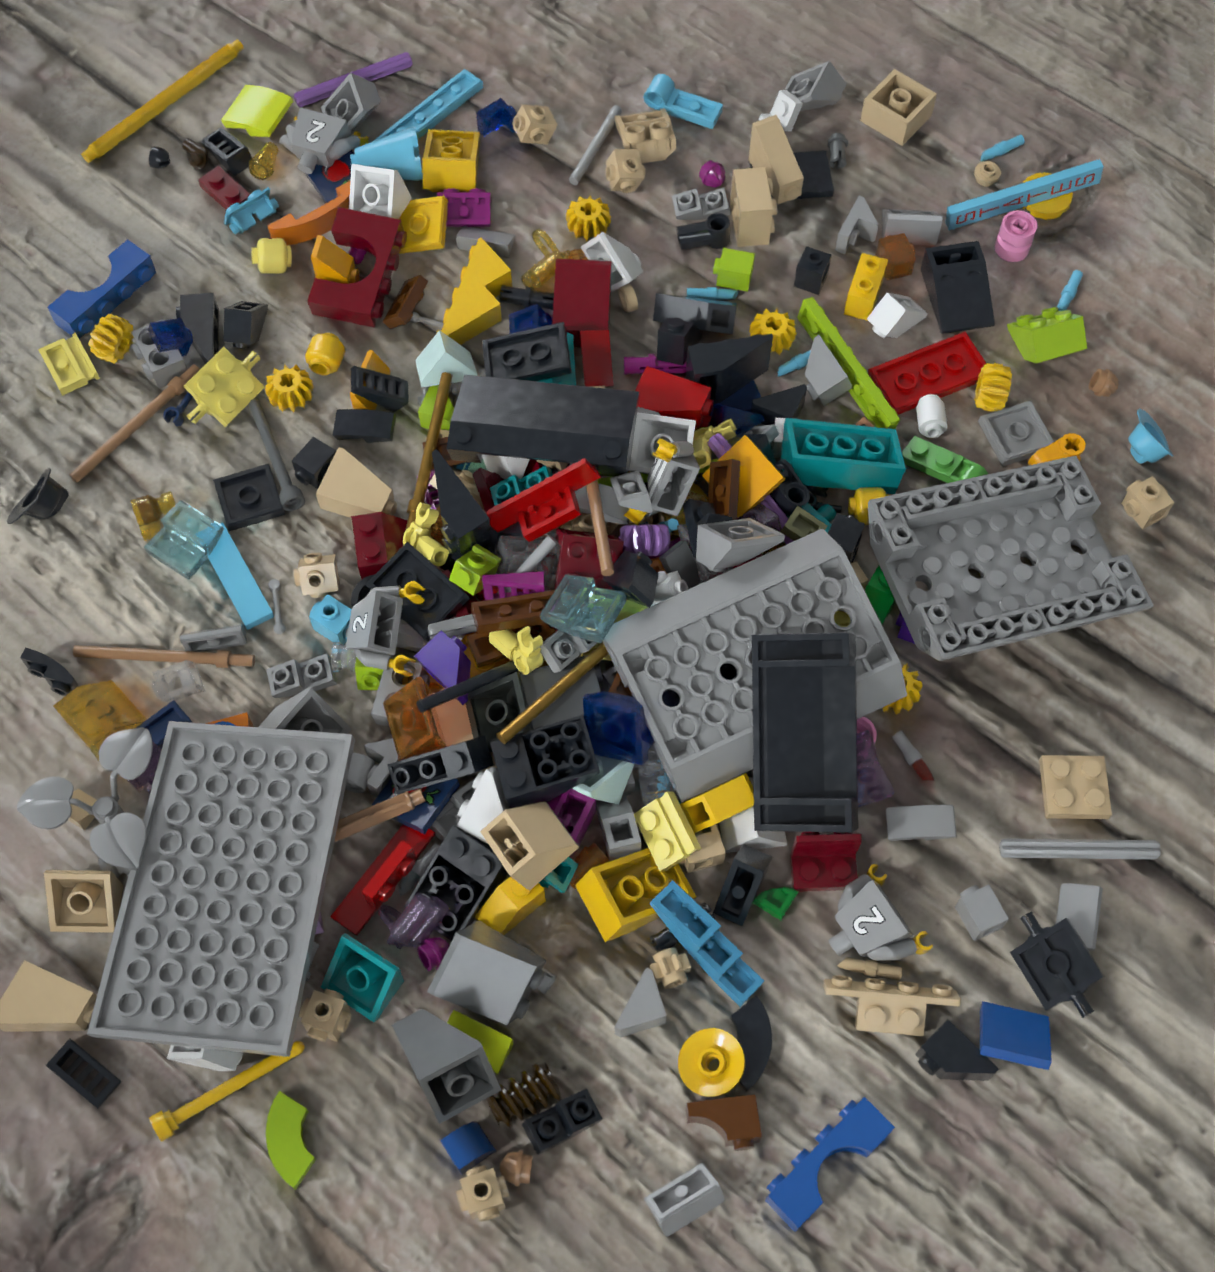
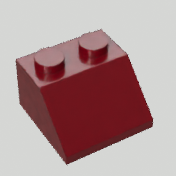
M383 512L351 516L361 580L376 574L404 546L403 536L408 520Z

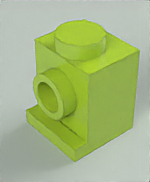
M476 543L470 552L455 561L449 580L474 596L483 589L482 575L496 574L501 558Z

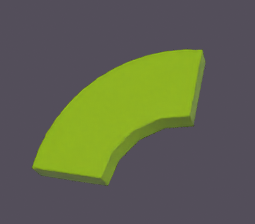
M279 1091L273 1100L267 1117L266 1145L276 1171L286 1183L296 1190L316 1161L307 1150L303 1140V1123L309 1111Z

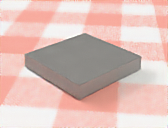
M1031 400L982 415L978 420L1002 467L1031 458L1039 449L1054 442Z

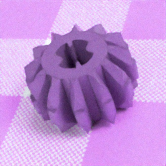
M664 524L624 525L620 528L619 538L624 541L622 553L624 550L635 554L640 551L646 556L663 555L669 550L670 534L668 526Z

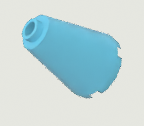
M416 127L406 128L355 148V154L350 155L351 164L398 170L402 180H423Z

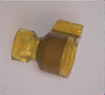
M172 491L162 493L159 498L145 495L130 500L144 541L161 536V515L166 514L169 516L179 513Z

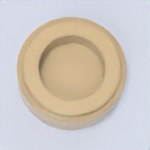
M628 283L620 287L618 294L623 309L627 313L637 310L638 301L632 285Z

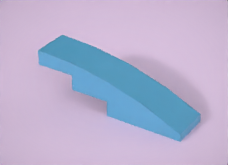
M673 880L650 902L652 908L691 957L739 1007L764 983V980L740 958L743 953L719 931L721 925Z

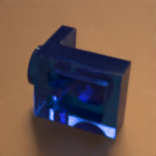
M500 98L476 112L477 129L483 137L492 131L498 130L503 125L514 133L515 130L512 123L517 112L513 106L508 105Z
M538 304L509 314L510 334L553 323L550 314L545 313Z
M182 318L154 322L149 325L148 331L159 353L178 349L181 356H187L193 343V336L190 329L186 328Z

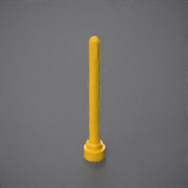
M302 1041L293 1042L290 1057L270 1055L173 1112L171 1110L166 1112L161 1110L150 1116L149 1120L161 1142L175 1135L174 1131L179 1128L178 1124L298 1056L305 1049L304 1043Z

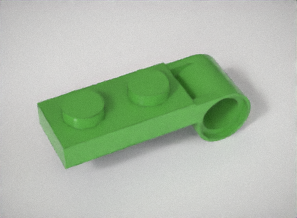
M914 436L902 451L905 465L946 483L988 474L981 465L917 436Z

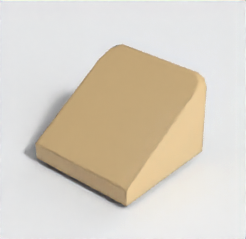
M80 789L73 792L72 798L78 799L89 806H93L97 801ZM71 805L72 814L68 821L85 831L95 816L76 805Z

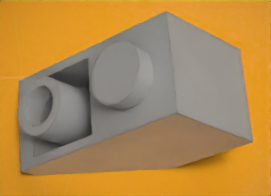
M622 795L619 805L601 800L596 801V811L609 862L641 851V839L626 795Z

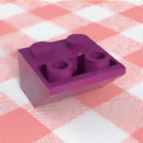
M570 789L550 800L547 804L576 844L580 846L596 813V799ZM577 850L574 851V852L569 856L572 860H573V858H574V856H575Z

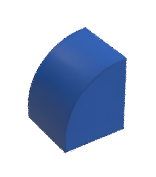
M477 1121L461 1126L440 1140L461 1175L496 1151Z

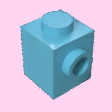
M327 594L310 611L309 619L313 630L341 648L347 642L346 630L349 627L352 609Z

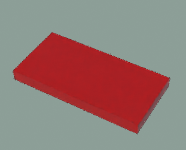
M962 332L869 368L868 375L882 391L889 405L897 412V415L915 409L919 399L925 395L933 394L943 398L976 385L981 368L987 363L968 334Z

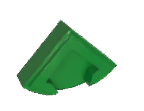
M789 887L765 890L755 898L753 904L781 921L799 891Z

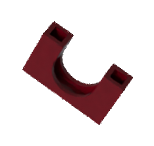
M339 207L331 229L335 243L365 250L376 257V263L372 272L366 278L356 283L343 284L315 278L307 303L313 315L375 328L377 319H381L383 316V301L385 295H389L391 291V276L393 271L398 269V254L400 248H404L406 244L407 232L404 231L400 219Z

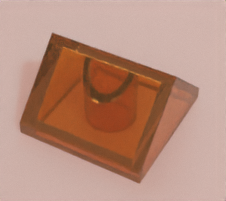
M416 677L383 702L399 761L447 746L436 708L421 713L417 707L418 700L432 695L430 688L422 677Z

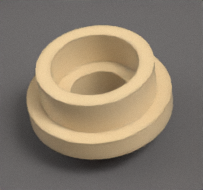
M990 161L979 163L974 171L977 183L985 187L994 185L1001 175L1000 167Z

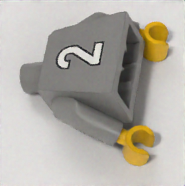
M302 107L299 109L298 116L294 117V121L286 127L289 145L293 148L296 157L300 159L297 167L306 174H311L316 164L330 167L335 160H338L350 150L369 143V137H361V133L355 131L354 135H352L345 119Z
M661 438L657 441L659 444L658 449L652 454L656 456V459L647 478L648 493L653 513L629 508L624 514L626 518L638 525L644 517H649L658 512L678 516L700 470L693 455L694 447L691 443L687 441L670 443Z
M411 581L404 588H401V586L375 587L370 590L364 599L353 606L349 627L346 630V647L355 650L356 657L363 665L388 671L393 668L395 672L407 677L413 675V673L405 671L404 666L407 662L416 663L414 659L404 655H399L393 659L392 655H395L403 598L407 597L414 604H422L425 601L422 596L416 594L418 591L425 590L419 583Z
M872 864L867 874L861 875L845 886L837 905L839 912L835 915V919L843 930L828 940L838 956L855 947L860 956L869 957L874 961L898 960L915 953L923 955L933 948V945L925 947L919 941V939L928 935L926 931H921L912 939L910 938L914 934L881 888L887 878V874H884L882 877L873 875L878 869L877 864Z

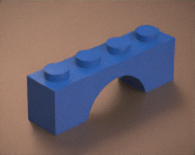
M127 239L108 255L111 262V273L101 286L86 292L67 290L47 307L55 324L71 336L76 333L79 339L89 333L94 325L99 323L100 318L111 314L117 306L125 299L131 297L139 287L148 282L157 273L151 256Z
M865 1097L858 1104L852 1099L838 1114L842 1120L834 1128L828 1124L815 1137L819 1144L810 1153L804 1148L791 1162L795 1168L786 1177L780 1173L766 1187L770 1194L765 1201L794 1232L823 1203L817 1184L821 1163L828 1157L841 1152H852L867 1158L895 1129Z

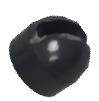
M153 146L149 153V166L164 169L170 164V155L167 150Z

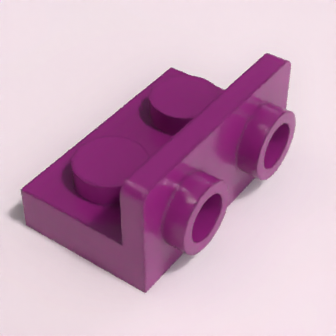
M478 188L471 189L470 192H459L458 189H444L443 192H437V196H445L448 199L446 227H491L492 198L490 192Z

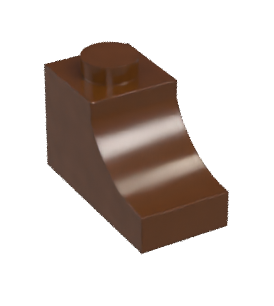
M755 1094L688 1102L686 1104L687 1123H699L713 1128L723 1137L725 1147L734 1146V1151L750 1150L755 1148L754 1143H759L762 1138Z

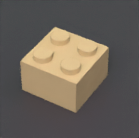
M894 69L864 99L860 121L903 146L932 116L937 93Z
M765 167L733 170L730 210L737 247L769 244L770 233H774L775 224L772 216L777 215L776 199H771V194L773 193L772 178H767Z

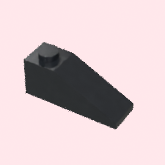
M214 293L180 295V306L176 307L177 322L183 324L186 335L206 364L219 351V307Z

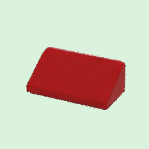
M609 330L580 331L585 387H613Z

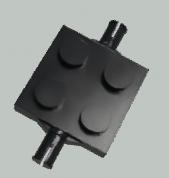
M1033 912L1022 916L1020 920L1024 923L1030 936L1024 944L1012 950L1010 954L1044 1009L1049 1011L1062 1002L1072 1001L1082 1018L1095 1012L1084 996V993L1091 985L1103 979L1105 975L1070 920L1065 918L1052 927L1042 928Z

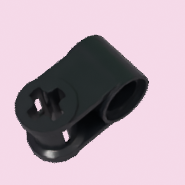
M781 459L774 466L784 476L785 480L770 493V496L789 518L797 506L803 509L810 499V493L794 472L792 465L787 460Z

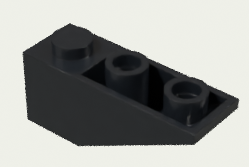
M656 293L653 321L664 323L667 317H677L694 323L699 330L733 334L738 303Z
M485 735L387 764L396 795L476 773L494 766Z

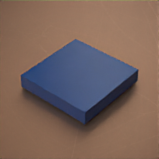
M982 1001L980 1007V1054L1049 1070L1052 1062L1049 1016Z

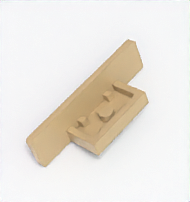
M843 975L832 976V979H824L823 984L825 994L858 997L855 1028L859 1031L924 1036L927 1004L960 1006L961 998L957 991L953 990L951 986L934 984L932 988L919 987V984L914 982L901 981L899 985L886 984L884 980L868 978L865 982L852 981V978Z

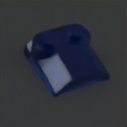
M607 691L585 694L583 696L584 720L594 754L644 765L649 759L648 750L653 745L654 738L646 726L644 708L636 698Z

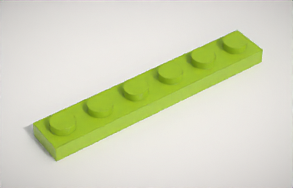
M813 297L803 299L797 319L812 340L820 335L848 376L852 385L848 392L867 419L877 428L896 429L900 421L897 412L889 405L882 391L874 384L867 370L860 364L852 349L847 346L840 336L838 329L833 326L825 315L823 308L818 305Z

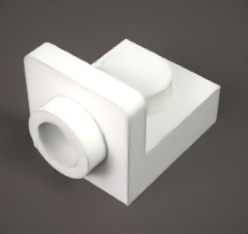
M779 90L770 114H760L759 120L777 115L784 132L792 131L803 102L789 91Z

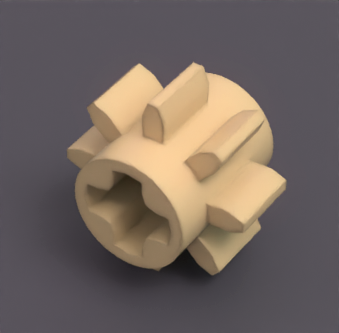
M668 948L653 956L655 963L650 964V970L653 972L656 983L662 981L664 988L670 989L688 980L686 973L691 972L690 968L692 967L686 953L679 955L676 948Z

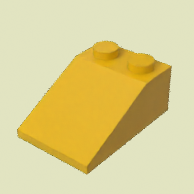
M428 129L422 158L423 189H429L431 192L436 193L443 192L444 189H458L459 192H470L471 189H476L480 132Z
M649 848L593 867L575 885L605 942L631 933L660 918L650 905V902L672 880L693 900L697 897L679 864L667 871L660 872Z

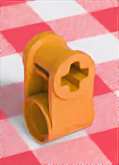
M1065 434L1055 442L1035 452L1029 459L1028 465L1071 456H1077L1080 462V455L1086 447L1085 441L1078 434Z

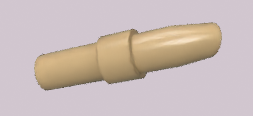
M846 957L838 965L842 969L864 973L863 975L871 977L880 976L900 980L902 974V967L878 963V961L870 959L861 960Z

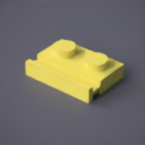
M76 333L72 334L73 337L67 340L62 338L38 349L62 396L87 385L89 380L94 378L96 380L100 379Z
M674 791L664 793V796L655 799L634 813L635 821L660 872L671 869L691 856L690 854L702 849Z

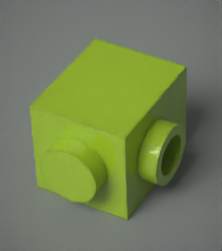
M723 247L721 258L715 259L713 274L717 275L716 286L748 292L754 269L755 253Z

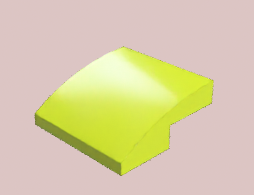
M245 85L221 121L226 128L246 129L251 137H270L293 103V99L284 93L270 88Z

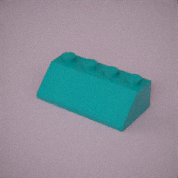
M785 418L781 459L787 460L792 465L794 472L803 485L857 490L860 487H881L888 494L896 493L906 470L896 429Z

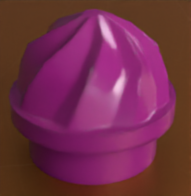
M709 160L701 167L699 177L705 186L717 188L724 183L726 178L725 169L721 163Z
M440 937L427 938L423 941V945L417 948L419 959L426 970L431 971L434 968L438 970L450 946L446 940Z

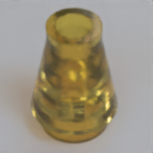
M265 143L263 148L249 160V171L252 176L259 180H266L274 173L276 158L279 153V149L274 143Z

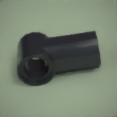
M723 213L711 214L703 222L676 227L681 250L706 245L714 249H722L730 242V220Z

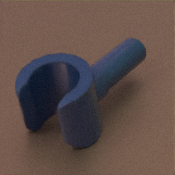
M187 393L177 407L165 409L163 413L165 421L169 423L171 418L176 416L173 423L176 426H182L184 423L182 414L193 396Z

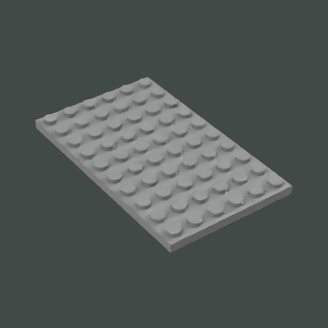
M169 721L143 819L147 837L141 856L140 867L137 870L130 869L89 1024L88 1035L96 1038L290 1057L355 744L353 734Z

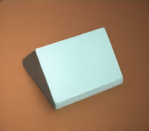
M440 330L415 360L421 388L439 385L443 372L453 375L451 383L462 382L464 375L477 376L471 353Z
M590 738L600 773L572 789L590 798L619 805L635 764L634 758Z

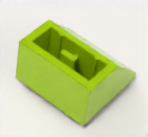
M1057 307L1042 310L1040 315H1022L1016 318V322L1007 324L1008 331L1023 359L1030 362L1040 363L1087 349L1083 316L1072 314L1071 310L1059 311Z

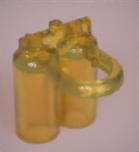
M535 229L532 232V237L545 257L521 276L524 286L533 287V290L543 286L555 276L556 259H567L571 253L569 250L559 251L550 236L541 229ZM539 236L545 240L547 246L551 249L552 253L548 251V249L540 240Z

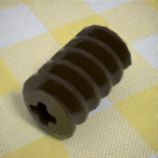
M546 1063L545 1070L538 1064L532 1066L533 1077L525 1070L521 1071L520 1084L513 1077L508 1078L509 1090H506L499 1084L501 1091L496 1093L497 1096L492 1095L486 1098L498 1125L502 1121L508 1128H511L513 1126L512 1115L524 1121L525 1108L531 1113L536 1114V1102L538 1101L545 1108L549 1107L548 1096L550 1094L557 1101L561 1100L558 1085Z

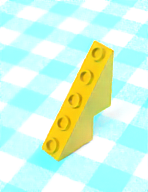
M482 237L478 239L476 246L472 245L470 249L468 266H464L461 271V283L459 287L454 288L452 305L450 309L447 308L443 317L444 325L442 330H440L460 345L502 321L501 305L495 297L500 295V292H503L501 291L502 285L513 287L511 269Z

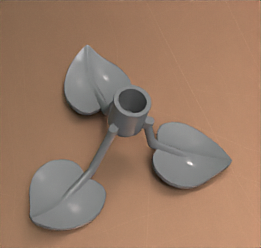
M142 727L118 731L107 737L102 743L99 750L100 764L106 770L112 771L110 775V797H101L93 806H89L78 799L72 798L74 787L70 781L61 777H48L34 783L23 793L17 804L18 812L37 828L49 830L58 828L66 823L72 814L71 805H76L86 810L89 814H93L100 823L90 834V846L94 853L100 859L113 866L131 870L139 869L142 852L146 843V827L138 816L124 813L117 803L120 798L117 791V776L119 774L126 780H134L145 772L153 751V741L149 730Z

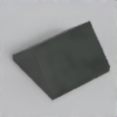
M518 672L468 693V700L465 704L473 738L485 735L490 752H493L490 742L499 740L497 734L528 708L521 676ZM532 721L517 734L533 730Z

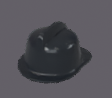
M50 468L44 471L36 485L14 507L8 516L7 524L14 523L23 514L38 519H47L60 511L69 496V492L50 477Z

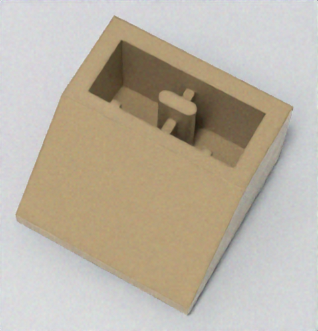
M545 801L504 810L480 831L508 874L529 891L579 848Z

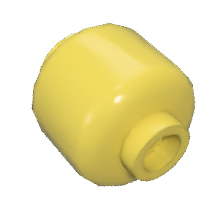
M261 238L257 242V247H252L251 249L252 264H257L258 270L263 274H282L292 264L291 246L286 245L285 240L282 238Z

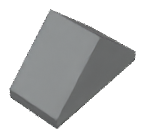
M648 968L645 969L615 1025V1035L619 1037L666 1024V1013L652 970Z

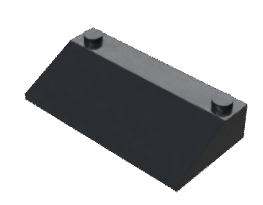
M464 375L451 418L446 449L452 460L475 463L482 462L483 454L572 464L585 458L592 466L597 467L600 476L615 477L629 473L639 392Z
M856 634L752 635L754 831L854 832L858 830Z

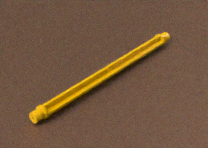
M236 39L231 44L227 43L216 51L209 59L201 62L89 144L88 149L81 153L82 157L86 162L90 163L95 158L99 159L118 145L121 140L129 137L164 111L170 104L175 103L213 75L216 70L221 69L236 58L238 53L244 49L241 41Z

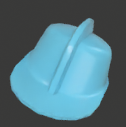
M1138 409L1139 424L1128 438L1131 444V455L1139 464L1146 461L1154 463L1168 454L1173 457L1174 455L1169 449L1165 435L1158 424L1147 412Z

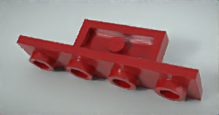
M584 458L501 504L494 506L485 513L490 519V526L497 532L520 522L523 537L528 542H531L580 516L581 512L575 491L601 478V476Z
M403 824L330 916L331 919L355 936H358L382 903L388 901L392 896L395 886L402 877L410 873L416 859L436 833L429 828L426 834H423Z

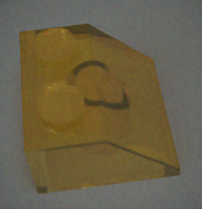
M112 680L78 686L53 705L63 721L98 761L100 747L107 737L118 731L135 729L147 720Z

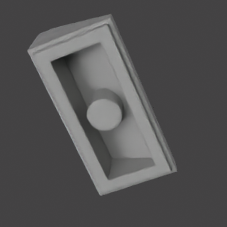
M463 226L457 234V249L470 251L472 245L476 246L478 239L482 237L498 256L506 258L510 257L515 240L514 234Z
M639 471L611 477L610 481L620 506L653 513L649 493Z
M244 624L191 632L181 635L180 641L185 651L195 652L247 644L246 628Z
M1073 883L1061 884L1056 924L1068 918L1088 950H1095L1103 888Z
M704 1162L648 1195L644 1200L662 1232L667 1237L723 1203L725 1198L720 1185Z

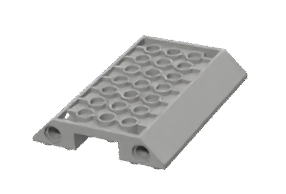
M1077 456L871 499L868 502L869 535L873 552L916 647L938 661L1151 609L1154 606L1129 556L1126 554L1112 557L1091 516L1099 508L1101 502ZM1071 545L1079 547L1082 554L1074 552ZM1020 557L1028 558L1032 566L1023 564ZM968 569H975L976 571H978L981 578L977 579L976 577L971 576L968 572ZM915 581L924 582L929 591L919 589Z
M823 528L598 630L625 688L629 687L655 740L653 747L680 803L753 769L752 635L856 634L857 719L907 696L901 662L843 548ZM835 612H846L850 617L849 626H838L834 621ZM726 663L734 665L737 669V677L733 680L724 679L720 674L721 665ZM667 690L677 692L680 697L679 704L675 707L666 706L662 701V694Z

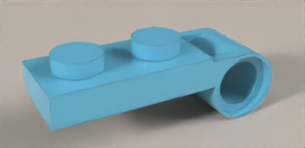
M665 74L655 75L644 94V101L649 107L656 110L665 108L668 115L710 129L714 128L723 110V104L675 89L673 80Z

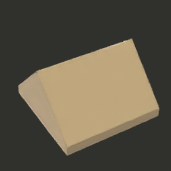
M46 870L44 872L50 932L114 933L121 906L123 884L112 871Z

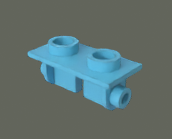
M267 187L263 191L258 189L248 196V200L242 204L235 203L226 210L225 226L232 223L229 225L234 234L238 232L242 234L256 225L257 222L252 217L253 214L262 221L276 213L279 204L274 198L269 199L270 188Z

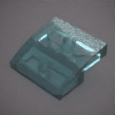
M180 500L161 519L164 527L144 548L149 555L190 580L215 548L224 528L219 523Z
M565 574L542 610L540 619L567 634L602 643L626 603L625 593L596 588L594 578Z

